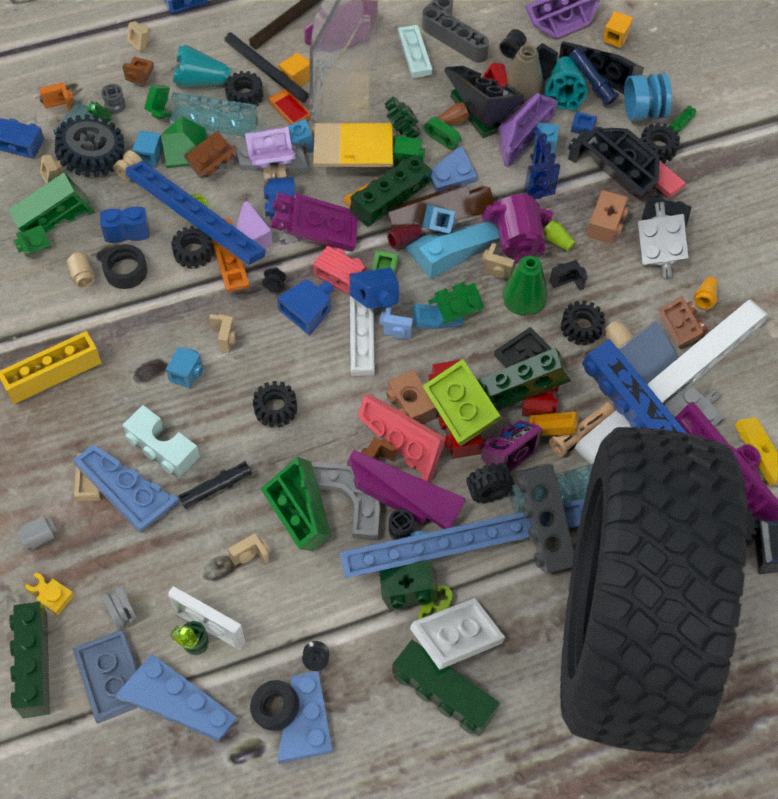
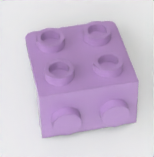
M288 126L245 133L249 160L257 168L270 166L269 163L272 162L288 164L291 163V159L296 158L295 152L291 147Z

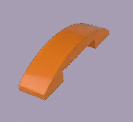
M230 218L224 219L232 225ZM212 239L226 291L231 292L249 288L242 260Z

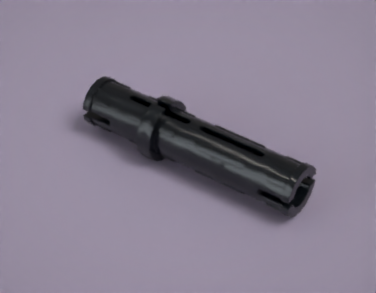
M244 461L227 471L225 469L220 471L219 475L187 492L179 494L178 497L186 510L221 490L232 488L233 484L251 476V469L247 462Z

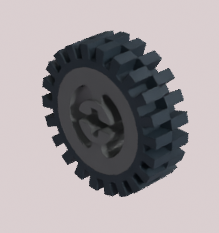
M85 114L84 119H81L80 115H76L75 121L70 117L67 119V123L63 121L61 126L57 128L55 133L56 158L58 161L60 160V164L63 167L67 165L69 172L76 169V175L80 176L83 171L85 172V177H90V173H94V177H99L100 172L105 176L108 175L109 170L114 172L113 165L118 160L123 159L124 136L121 134L119 127L115 129L113 122L108 125V119L106 118L99 121V116L94 115V120L90 119L89 114Z

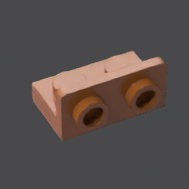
M217 130L186 154L184 158L199 177L205 174L211 176L219 169L217 165L220 162L226 164L235 157L233 152L238 148L236 146L231 148Z
M683 296L658 309L679 349L688 346L700 338L702 339L705 336L704 333L708 332L702 319L696 320L694 315L698 312L692 301L687 303Z

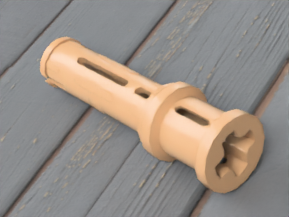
M605 403L578 423L576 434H565L550 438L549 444L552 450L560 457L565 456L567 450L574 445L576 446L584 436L615 411L609 403ZM598 418L595 422H593V423L590 424L589 426L587 425V424H589L591 421H593L594 419Z

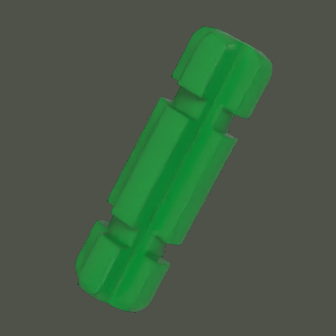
M90 101L88 103L87 111L89 113L99 116L101 120L103 118L108 119V122L112 120L111 116L113 113L97 102Z
M687 106L683 110L684 112H681L667 128L672 126L673 131L677 130V132H680L690 122L689 120L694 118L697 110L692 106Z

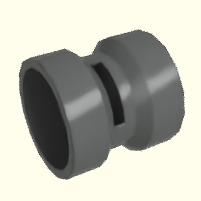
M108 84L103 87L101 95L104 100V107L113 114L124 111L126 103L121 86Z

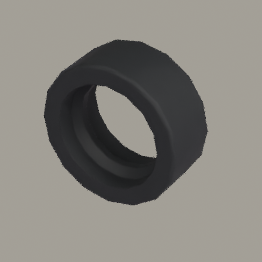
M128 244L117 245L104 254L102 269L110 285L115 288L129 289L139 285L145 279L147 264L145 256L139 248ZM131 259L138 262L137 268L128 274H116L111 270L112 266L120 260Z

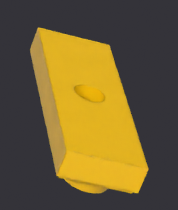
M758 418L738 420L734 425L739 432L740 438L745 444L754 446L761 455L758 465L764 479L770 486L778 485V452Z

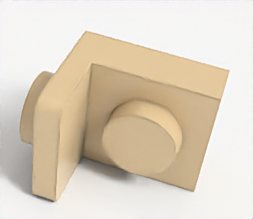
M255 533L228 548L230 559L235 566L251 561L255 554L259 555L264 565L269 563L268 553L271 552L269 546L264 539L259 540Z

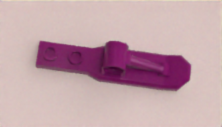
M694 402L687 404L675 417L677 422L687 434L708 438L728 445L743 472L747 510H752L754 512L752 516H757L758 521L764 519L778 522V499L763 483L757 471L759 467L758 462L761 460L759 451L750 444H745L735 449L728 444Z

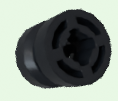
M512 29L500 43L499 49L504 56L515 58L520 48L527 43V38L522 31Z
M405 509L393 511L389 517L390 537L393 540L410 537V534L414 532V517L412 513Z

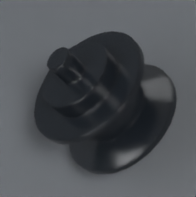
M277 267L264 271L265 278L262 280V285L270 292L284 289L286 274Z
M320 641L309 642L303 649L302 662L304 666L311 671L324 669L329 662L328 647Z

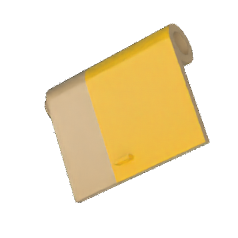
M315 123V127H311L310 132L314 140V167H393L391 123Z

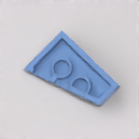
M318 671L292 676L290 686L293 687L298 695L299 710L293 722L282 731L278 764L332 753Z

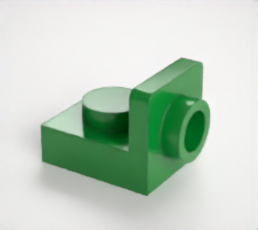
M164 84L150 85L144 107L145 110L152 113L151 116L157 119L173 116V112L165 108L169 98L170 87Z
M42 225L16 233L17 239L14 240L18 252H23L25 256L51 247Z

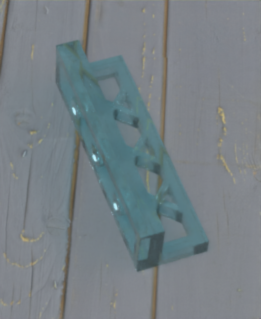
M176 92L172 94L174 109L170 117L171 125L183 116L205 127L206 131L210 132L218 130L223 134L245 137V133L256 131L258 124L256 105ZM179 101L186 102L189 106L180 105ZM200 104L208 106L209 109L201 107ZM220 108H227L230 112H225ZM241 111L251 112V115H245Z

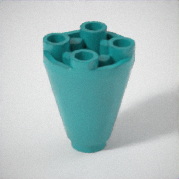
M188 45L179 46L176 62H180V68L175 67L173 83H177L176 86L223 85V83L225 84L226 80L228 81L231 68L226 67V64Z
M560 58L546 83L545 95L557 100L556 107L559 109L576 110L587 97L588 87L586 81L572 58Z

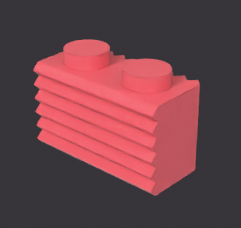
M327 246L321 255L316 258V261L313 262V275L322 279V281H328L333 287L344 291L349 296V274L366 271V266L360 259H352L340 248L334 249L330 246Z

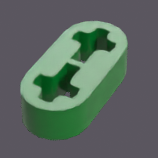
M436 117L430 118L423 126L429 137L448 149H455L462 141V137L456 129Z

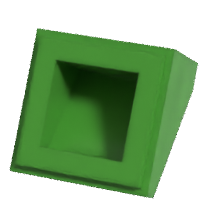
M376 250L372 270L391 267L395 274L399 255Z

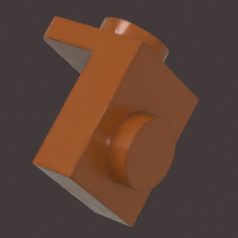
M133 57L130 64L124 63L122 68L125 80L145 85L154 69L153 61Z
M374 437L368 448H363L361 453L376 460H379L381 456L393 462L396 458V447L387 440H380Z

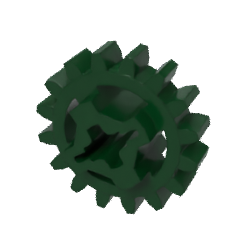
M394 96L384 103L385 108L389 111L386 116L396 131L400 132L401 135L404 134L411 138H416L421 134L419 127L416 125L419 120L410 106H407L404 101L402 103L399 102Z

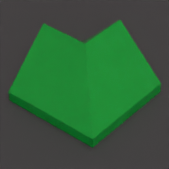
M181 116L161 134L166 168L190 166L184 156L207 139L205 127Z

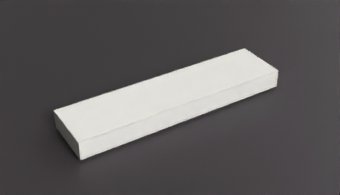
M350 296L351 376H374L373 308H366Z

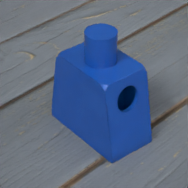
M391 267L349 274L350 296L366 308L383 306L390 308L399 302V282Z
M304 280L277 297L278 310L310 336L330 312L331 298L329 295L334 291V288L326 280L318 287L310 280Z

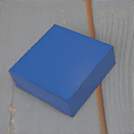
M576 112L571 132L581 134L584 129L591 132L594 129L597 116Z

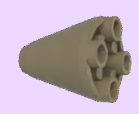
M524 45L520 48L506 73L507 85L524 95L523 103L537 93L542 95L544 90V79L539 55L536 48L532 45Z

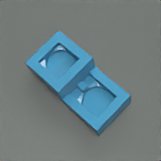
M414 304L412 307L414 328L441 329L462 326L464 323L463 317L444 323L438 305Z

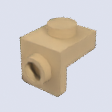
M492 243L490 249L485 250L482 263H485L484 273L508 280L513 272L514 260L495 255L497 244Z
M210 314L211 330L219 332L218 344L220 352L229 353L231 344L235 345L237 337L233 317L224 314Z

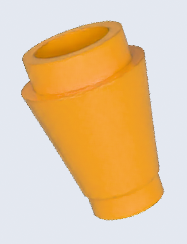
M715 277L705 278V281L694 295L695 304L700 309H711L717 303L718 280Z

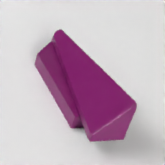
M356 450L352 451L346 463L353 471L355 476L353 481L358 490L394 510H408L412 513L414 521L421 525L428 518L442 529L451 528L466 501L462 496Z

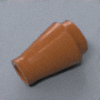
M456 102L436 118L451 126L465 122L469 118V113L463 102L459 104Z

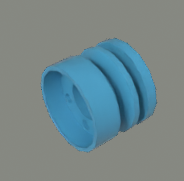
M666 73L650 74L647 79L644 75L627 77L624 87V103L626 114L630 121L645 120L648 117V113L651 119H657L658 116L659 118H667L672 107V90Z

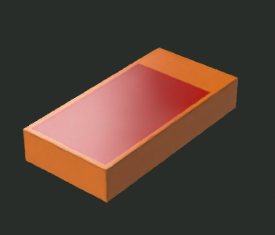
M285 89L268 98L269 104L290 125L304 119L306 121L311 119V114Z

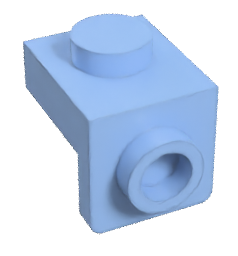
M392 307L386 308V311L381 312L379 324L383 325V335L393 336L398 339L411 338L412 318L392 315Z

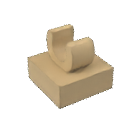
M136 21L130 22L126 41L139 51L146 50L147 42L151 39L148 37V32H152V29L147 25L141 26Z
M42 155L40 173L45 184H47L55 177L63 173L62 170L66 169V167L60 164V160L54 162L51 155Z

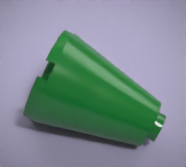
M525 256L519 261L503 288L502 297L504 304L512 313L520 316H526L531 313L535 315L543 310L547 303L548 292L542 263L534 256Z

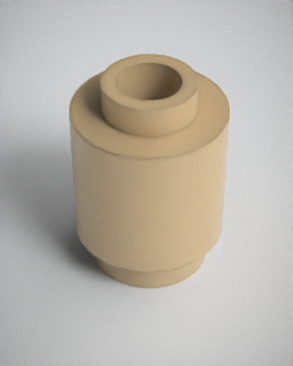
M81 252L72 254L67 259V266L72 281L80 288L92 285L95 273L89 256Z
M619 320L613 321L604 330L606 339H610L617 348L634 337L628 327Z

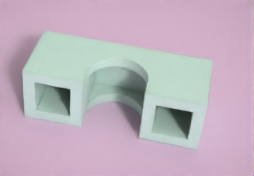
M144 405L122 425L125 439L132 446L138 445L142 448L143 453L149 459L153 460L155 458L159 461L161 467L169 474L173 472L180 478L200 458L197 445L179 432L168 441L157 440V437L164 431L161 418Z

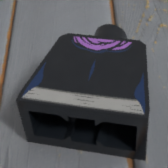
M760 519L757 523L759 524L757 534L754 537L758 574L777 573L778 522Z

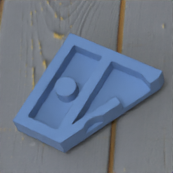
M459 146L432 169L430 179L435 192L459 184L468 185L477 182V175L463 147Z

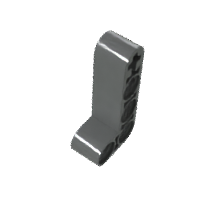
M433 0L423 9L422 29L424 32L474 62L481 63L486 61L489 39L452 16L453 0Z

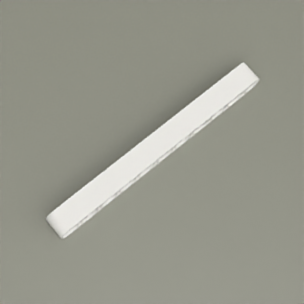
M751 299L746 301L647 385L659 400L666 404L689 383L692 385L765 322L769 314ZM616 410L584 436L575 446L574 450L593 466L602 440L615 428L630 427V423L624 415H621Z

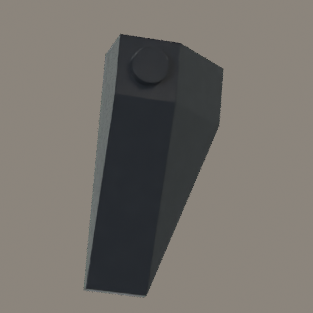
M565 41L561 43L559 59L570 57L571 52L581 47L599 74L609 80L608 84L610 87L623 95L627 77L643 74V66L621 55Z
M463 65L445 67L444 72L472 115L484 125L503 122L524 100V95L509 85L501 87L497 85V80L481 78V73Z

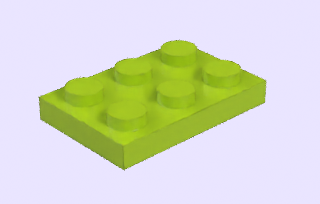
M464 359L423 385L424 390L460 446L502 420V417Z

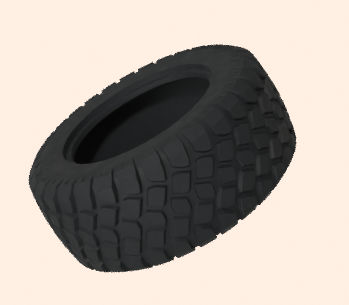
M617 427L602 440L594 459L582 508L570 578L563 635L560 706L562 718L573 735L622 749L651 753L681 754L688 753L708 732L717 713V708L720 705L724 685L727 682L731 666L729 658L733 657L737 637L735 627L739 625L742 605L739 601L740 596H743L745 573L743 572V567L746 566L747 543L745 542L747 538L745 481L741 466L728 445L692 434L638 427Z

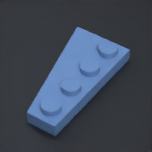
M153 654L147 658L116 694V699L123 702L128 701L137 705V708L147 712H154L163 716V719L187 726V729L220 742L237 719L235 715Z

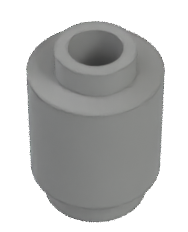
M43 515L21 526L22 529L16 531L21 544L26 550L30 547L34 549L54 539L53 533L57 532V528L51 518L46 520Z

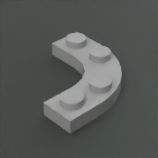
M312 462L318 488L341 492L352 502L354 506L352 538L378 540L379 501L356 488L353 481L355 476L351 467L334 463Z

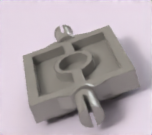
M660 202V207L659 203H655L656 217L638 221L642 263L644 267L652 265L662 266L663 279L673 278L671 265L679 261L689 260L684 214L665 215V203Z
M689 383L664 404L674 418L691 402L698 406L714 427L724 418L712 404L721 396L717 389H713L704 396Z

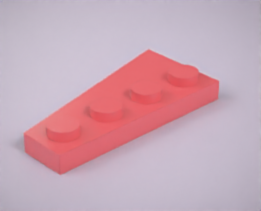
M364 395L358 418L378 437L382 436L385 440L391 442L396 447V452H399L406 459L405 463L411 469L415 468L422 474L421 478L427 482L432 481L446 438L373 395Z

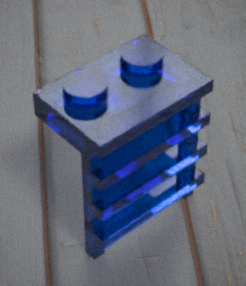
M538 127L534 128L537 139L535 152L530 154L533 165L527 168L524 194L532 196L534 199L555 195L560 171V164H555V153L550 154L551 144H546L547 135L546 133L541 134Z

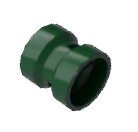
M191 621L183 625L179 635L185 651L190 655H199L205 652L209 645V638L203 624Z

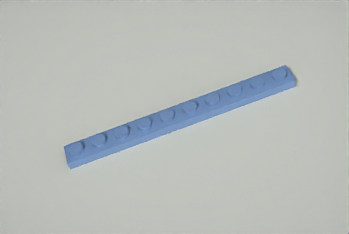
M584 499L562 503L568 528L579 526ZM523 512L341 551L339 555L344 578H349L529 537L528 528L531 527L529 518H526ZM544 512L540 516V523L546 525L549 521V514Z

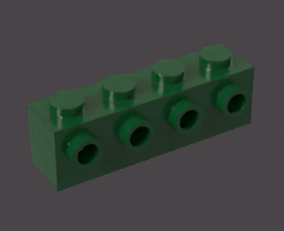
M416 155L403 159L398 166L392 170L388 169L382 177L372 180L366 188L356 191L351 197L349 211L369 227L388 214V211L395 209L398 205L429 185L433 170Z
M40 601L13 605L14 615H10L9 618L11 631H14V640L10 641V652L14 656V666L10 667L11 681L15 682V692H11V706L22 718L50 715L47 611Z

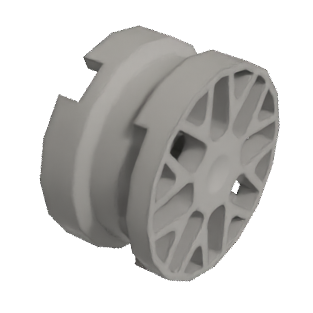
M121 586L116 588L112 594L106 593L102 595L117 629L124 626V622L128 620L132 622L137 619Z

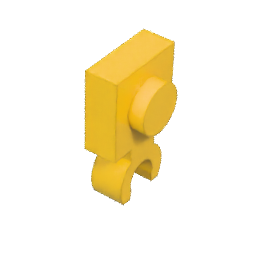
M35 573L34 577L39 581V584L32 587L26 583L25 588L30 594L38 595L36 601H40L46 609L58 616L75 595L71 590L53 578L46 584L43 576Z

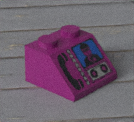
M521 420L514 425H507L495 439L490 438L483 444L481 459L487 466L491 463H495V465L498 463L506 464L511 472L537 452L542 428L539 425Z

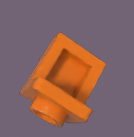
M64 82L39 88L45 109L66 104L68 111H73L71 103L74 102L71 89L66 90Z

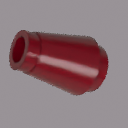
M417 224L395 227L387 233L389 245L393 249H401L422 236L421 228Z

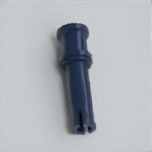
M581 47L571 52L569 56L592 85L593 93H597L603 101L602 105L606 107L613 103L619 97L618 92L615 93L608 84L609 80L599 74Z

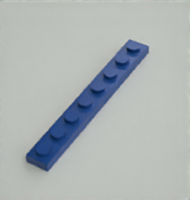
M144 161L126 168L127 177L246 264L250 265L265 257L266 249Z

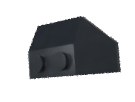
M595 127L581 141L582 146L595 163L629 193L643 197L659 182V154L629 129Z

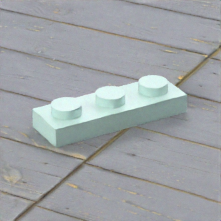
M418 25L398 28V37L411 77L417 78L432 75V67Z

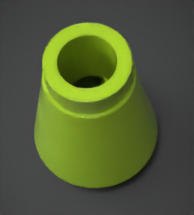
M552 220L543 230L545 240L566 252L576 243L560 222Z

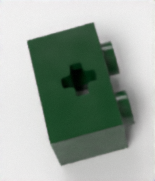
M430 560L380 570L382 599L388 609L401 610L406 606L415 604L426 605L432 601L439 600L436 571Z

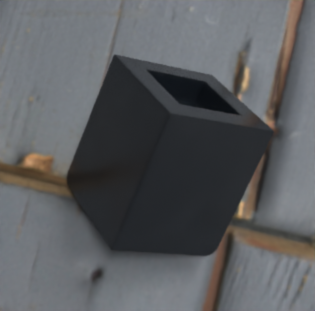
M541 43L536 50L545 81L551 75L557 63L558 52Z

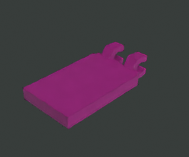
M281 193L277 194L272 209L277 211L274 218L271 219L270 227L280 231L286 229V232H289L290 235L353 252L356 247L357 217L349 211V208L297 193L293 197Z

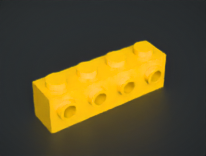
M85 331L0 370V379L14 405L102 362L95 344L88 332Z

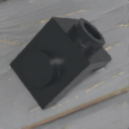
M584 129L577 138L571 140L568 146V150H570L568 160L576 163L586 151L581 141L590 133L589 131Z
M577 260L565 264L561 263L552 268L549 282L553 288L574 281L580 291L585 287L587 272L584 267L579 265Z

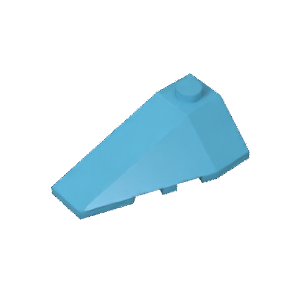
M485 222L453 229L450 233L439 232L423 236L406 245L405 249L429 278L432 279L490 247L492 243L499 242L500 238L498 228L493 223Z

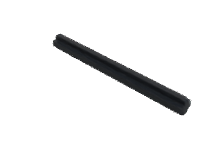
M231 32L227 33V36L224 38L226 43L302 103L307 101L309 98L308 92Z

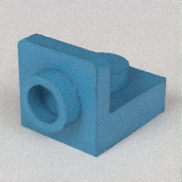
M306 119L289 125L291 143L294 145L301 142L302 147L307 145L309 153L314 152V140Z

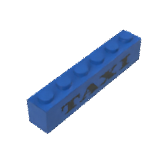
M610 339L587 354L582 362L585 372L595 379L599 384L601 392L611 399L617 412L624 415L630 423V427L655 428L686 433Z

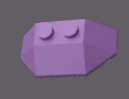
M538 0L526 5L525 8L534 27L553 39H557L588 26L592 21L600 0Z
M537 93L526 100L519 108H515L510 118L501 123L498 132L500 133L499 146L504 166L508 168L535 138L538 122L548 123L555 116L557 100Z

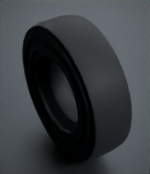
M271 680L262 684L253 694L250 703V712L254 721L262 728L270 731H278L289 726L299 710V698L296 691L288 683L280 680ZM273 696H281L284 701L283 708L279 713L269 715L266 712L268 700Z

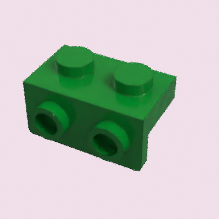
M465 282L452 286L453 291L448 292L447 288L434 293L435 298L428 300L429 305L437 302L444 323L485 308L475 283L466 285Z

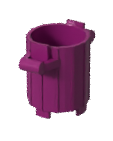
M516 194L508 196L500 202L495 200L493 206L488 205L481 219L484 222L497 225L502 252L506 257L512 258L514 263H519L525 256L543 255L546 250L543 226L548 225L553 217V212L540 208V204L532 196Z

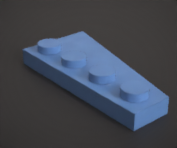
M95 445L90 446L73 459L77 468L139 533L179 502V498L173 494H167L154 482H148L135 470H129L121 465L119 460Z

